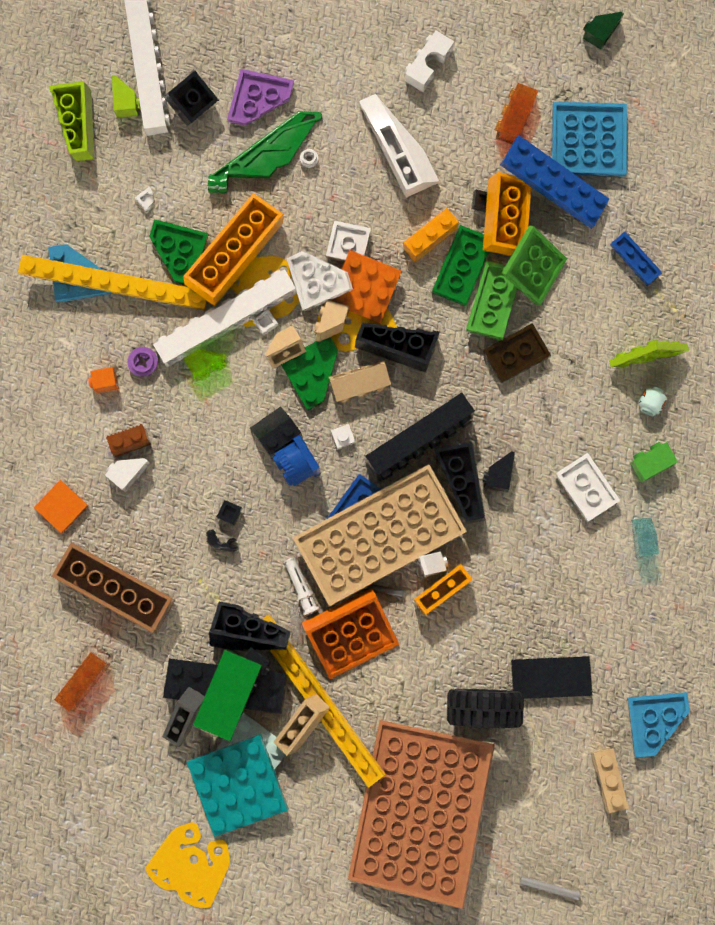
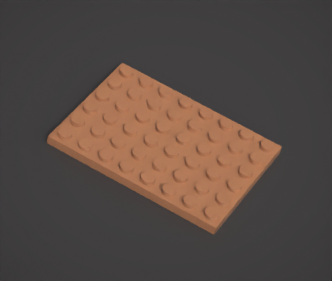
M380 720L373 758L386 775L369 788L366 786L348 880L464 909L495 744Z

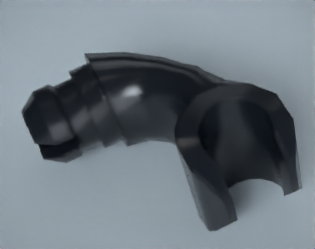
M213 529L206 532V542L216 550L233 552L238 550V546L230 547L231 543L236 542L237 539L230 538L226 543H222L217 538L216 532Z

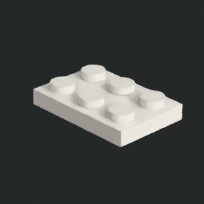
M588 453L555 474L587 522L620 501Z

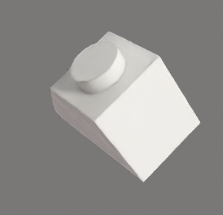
M145 458L119 460L107 468L105 476L126 493L150 463Z
M441 552L419 556L418 558L423 579L445 573L447 571L446 567H449L446 556H442Z

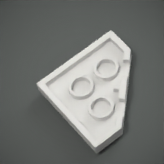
M303 251L287 258L303 311H308L327 302V300L330 301L353 290L348 272Z

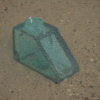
M632 519L635 558L658 555V539L652 519Z

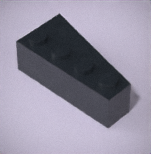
M362 323L356 337L355 348L426 373L440 331L433 330V332L424 331V329L411 330L405 329V327L393 328L387 327V325Z
M472 442L435 448L434 451L466 523L486 521Z

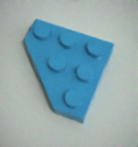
M67 244L48 247L50 260L102 270ZM53 281L56 302L112 294L111 292Z
M687 692L627 698L634 758L656 756L663 744L675 732L678 725L690 713Z

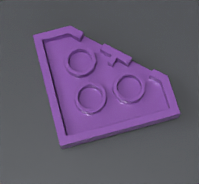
M240 69L227 119L228 122L247 126L291 99L294 80Z

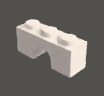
M438 31L427 37L424 48L417 51L414 62L412 64L409 63L404 71L405 81L421 92L425 91L434 76V70L429 68L426 63L430 60H437L444 64L454 48V41Z

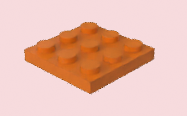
M349 250L342 270L348 272L353 290L330 301L349 306L348 311L381 324L402 271Z

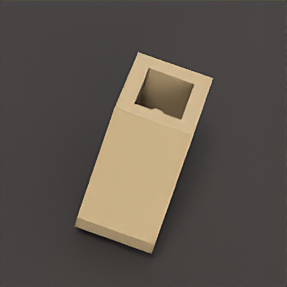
M327 300L325 307L322 306L319 317H321L320 323L316 322L314 333L317 334L316 341L321 342L343 331L349 306Z

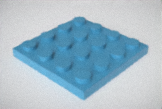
M553 102L551 158L575 175L626 177L627 104Z

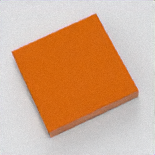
M59 480L34 506V509L63 534L89 505L62 480Z

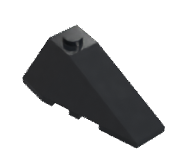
M219 601L209 631V646L227 650H249L250 647L254 650H286L291 631L271 621L266 622L260 619L259 615L255 613L250 614L239 605Z

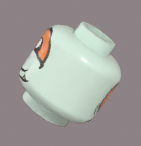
M658 387L645 389L639 400L641 412L649 416L660 414L667 402V397L663 394L664 391Z

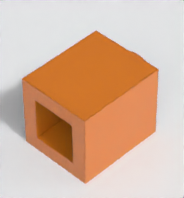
M113 367L90 371L91 377H88L89 386L96 393L119 389L116 370Z

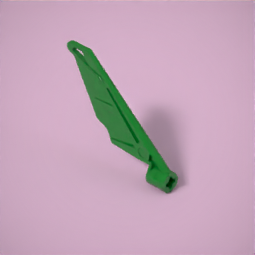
M298 111L214 174H209L208 192L228 193V178L270 179L277 168L290 163L314 124L322 119V114L309 111ZM306 116L315 117L313 119L302 122Z

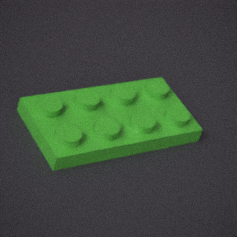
M486 261L466 332L503 341L518 290L501 274L506 265Z

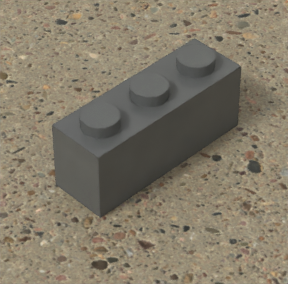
M188 687L178 700L162 737L179 747L191 731L205 696Z

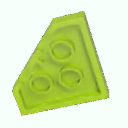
M653 340L647 342V346L632 348L629 353L622 352L616 354V358L609 360L611 368H624L630 366V364H642L665 357H675L688 352L689 348L688 344L679 343V341L669 343L668 340L662 342Z

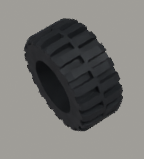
M450 689L447 693V721L450 725L477 728H519L523 724L524 696L520 691Z

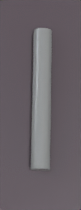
M523 876L520 878L521 885L579 900L580 892Z

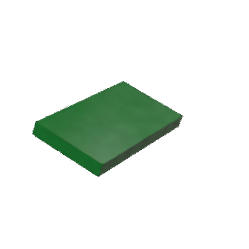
M462 225L459 226L431 293L462 306H467L489 254V251L483 250L484 234Z
M224 650L193 726L231 741L262 665Z

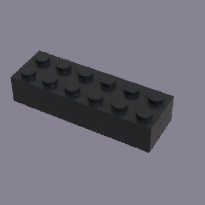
M461 392L365 456V463L378 481L381 479L385 481L393 475L392 472L397 468L399 470L405 468L412 458L415 460L420 458L429 447L431 449L437 447L444 437L447 439L456 434V430L459 427L465 428L470 425L475 410Z
M169 658L163 698L179 700L188 687L205 696L218 665ZM268 672L265 677L260 676L257 680L259 685L250 694L244 709L282 714L287 674Z

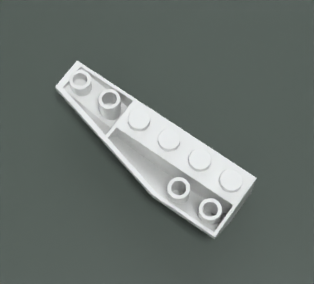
M374 94L359 101L405 197L407 198L438 184L439 180L423 148L379 97Z

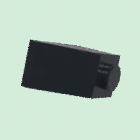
M511 451L488 468V472L484 471L482 483H486L485 489L502 492L509 491L515 452Z

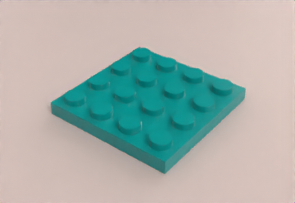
M261 734L187 761L214 837L289 810Z

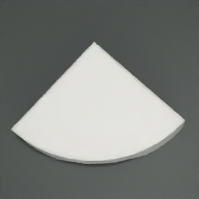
M150 187L135 197V200L146 213L152 209L154 204V195Z

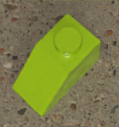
M116 75L112 76L113 110L116 117L139 116L138 109H141L140 100L137 98L135 91Z

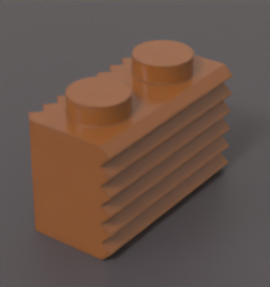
M142 424L136 425V427L133 426L132 429L118 431V433L111 434L110 436L107 435L106 437L111 453L115 457L151 445L147 430Z

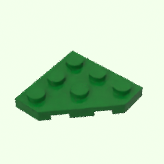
M154 219L149 237L175 283L185 285L183 276L204 252L209 234Z
M331 337L321 342L315 341L305 347L306 352L281 364L307 411L323 403L330 383L328 377L332 376L338 354V349Z

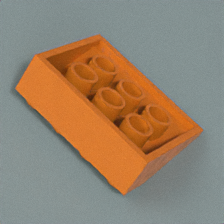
M372 588L302 622L329 679L399 645Z

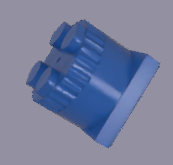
M299 435L293 438V443L274 453L275 456L272 457L278 469L284 470L283 476L289 486H296L313 475L316 477L321 473L319 465Z

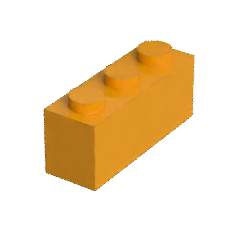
M446 208L404 241L403 250L416 263L456 231L459 221Z
M460 564L413 601L424 616H426L473 579L462 564Z

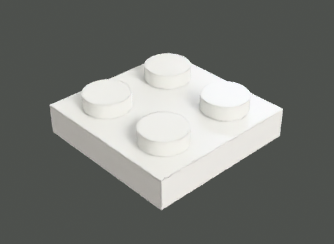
M334 221L326 258L345 262L349 250L365 256L371 228Z

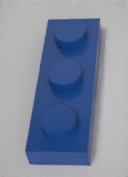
M626 232L611 242L610 246L646 286L650 285L662 274L661 270Z

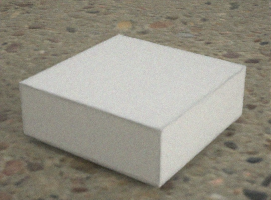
M268 309L252 319L263 336L279 326Z

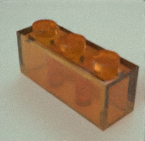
M517 83L515 89H511L508 99H511L509 105H504L501 115H504L502 121L498 120L494 130L497 131L496 139L512 144L518 135L521 136L536 101L538 90Z
M90 652L54 700L69 712H74L110 664L95 652Z

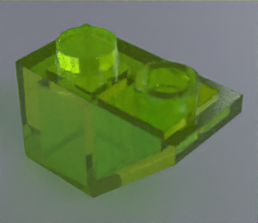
M198 349L183 358L196 381L206 380L210 377V373L215 370H222L227 366L226 363L229 362L225 354Z

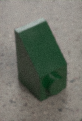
M615 12L595 16L592 22L588 21L584 26L583 30L585 33L583 39L601 50L621 23L624 13Z

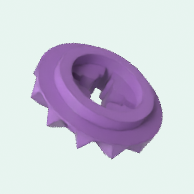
M139 347L130 353L127 363L134 375L144 377L151 375L156 370L158 359L155 352L150 348ZM139 356L144 360L148 359L146 362L147 368L143 367V365H138L140 363Z

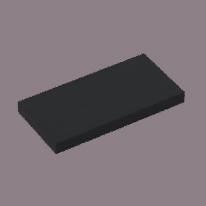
M590 656L511 660L512 690L522 692L524 699L592 696Z

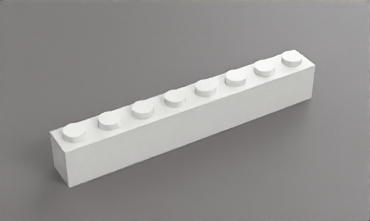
M124 0L144 131L146 136L168 133L167 126L171 124L169 114H165L168 104L162 94L165 91L164 81L160 80V74H163L161 63L157 62L160 53L158 46H155L154 42L157 41L156 30L152 29V24H155L154 15L149 10V7H152V1Z
M285 269L275 271L267 280H260L254 284L253 288L249 290L244 289L239 292L237 297L226 299L218 308H211L205 312L204 316L191 319L188 325L177 327L172 331V334L167 337L162 336L158 338L153 345L165 366L169 367L255 318L267 309L269 310L297 294L296 287Z

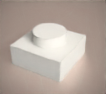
M349 424L331 430L337 449L355 443Z

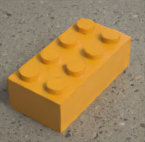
M497 172L488 179L483 240L484 251L512 256L529 226L531 187L514 175Z

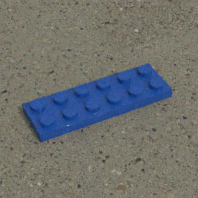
M520 135L516 137L500 163V166L591 229L597 223L609 201V198Z

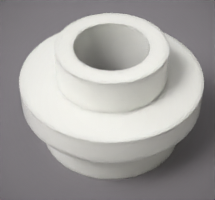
M312 149L304 150L300 155L301 164L308 168L314 167L318 163L316 151ZM307 157L313 158L311 161L306 160Z

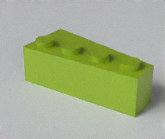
M84 81L49 86L69 154L76 161L94 159L91 89Z

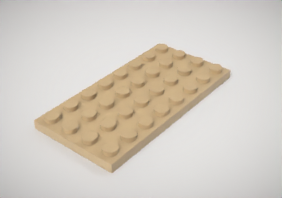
M428 464L293 537V540L330 607L417 560L419 556L426 555L458 538L467 531Z

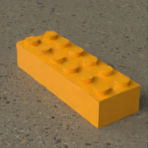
M253 193L183 276L185 285L215 306L282 226L283 213Z

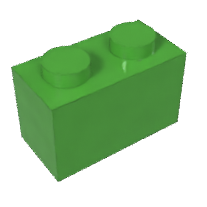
M658 442L649 447L651 451L645 454L641 451L633 456L634 460L630 464L641 483L678 463L667 442L662 445Z

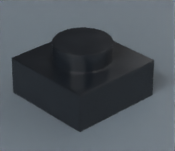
M476 189L473 192L472 209L486 212L487 192Z
M224 500L216 517L235 526L242 507Z

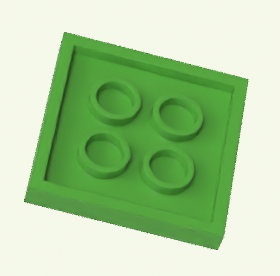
M528 226L501 274L535 305L541 306L567 258L534 226Z

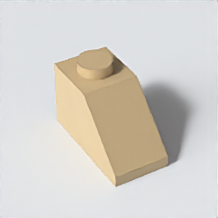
M293 325L277 333L266 352L272 369L306 352L302 340Z

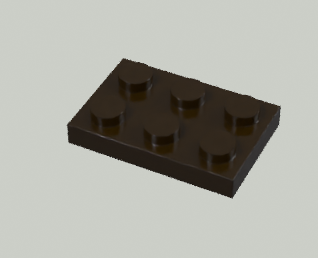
M533 323L507 336L503 341L500 340L483 349L485 357L501 384L551 357L548 348Z

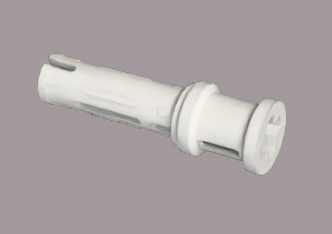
M295 557L284 561L283 563L298 593L297 601H300L303 607V615L308 616L319 611L320 607L316 605L313 599V591L308 590Z

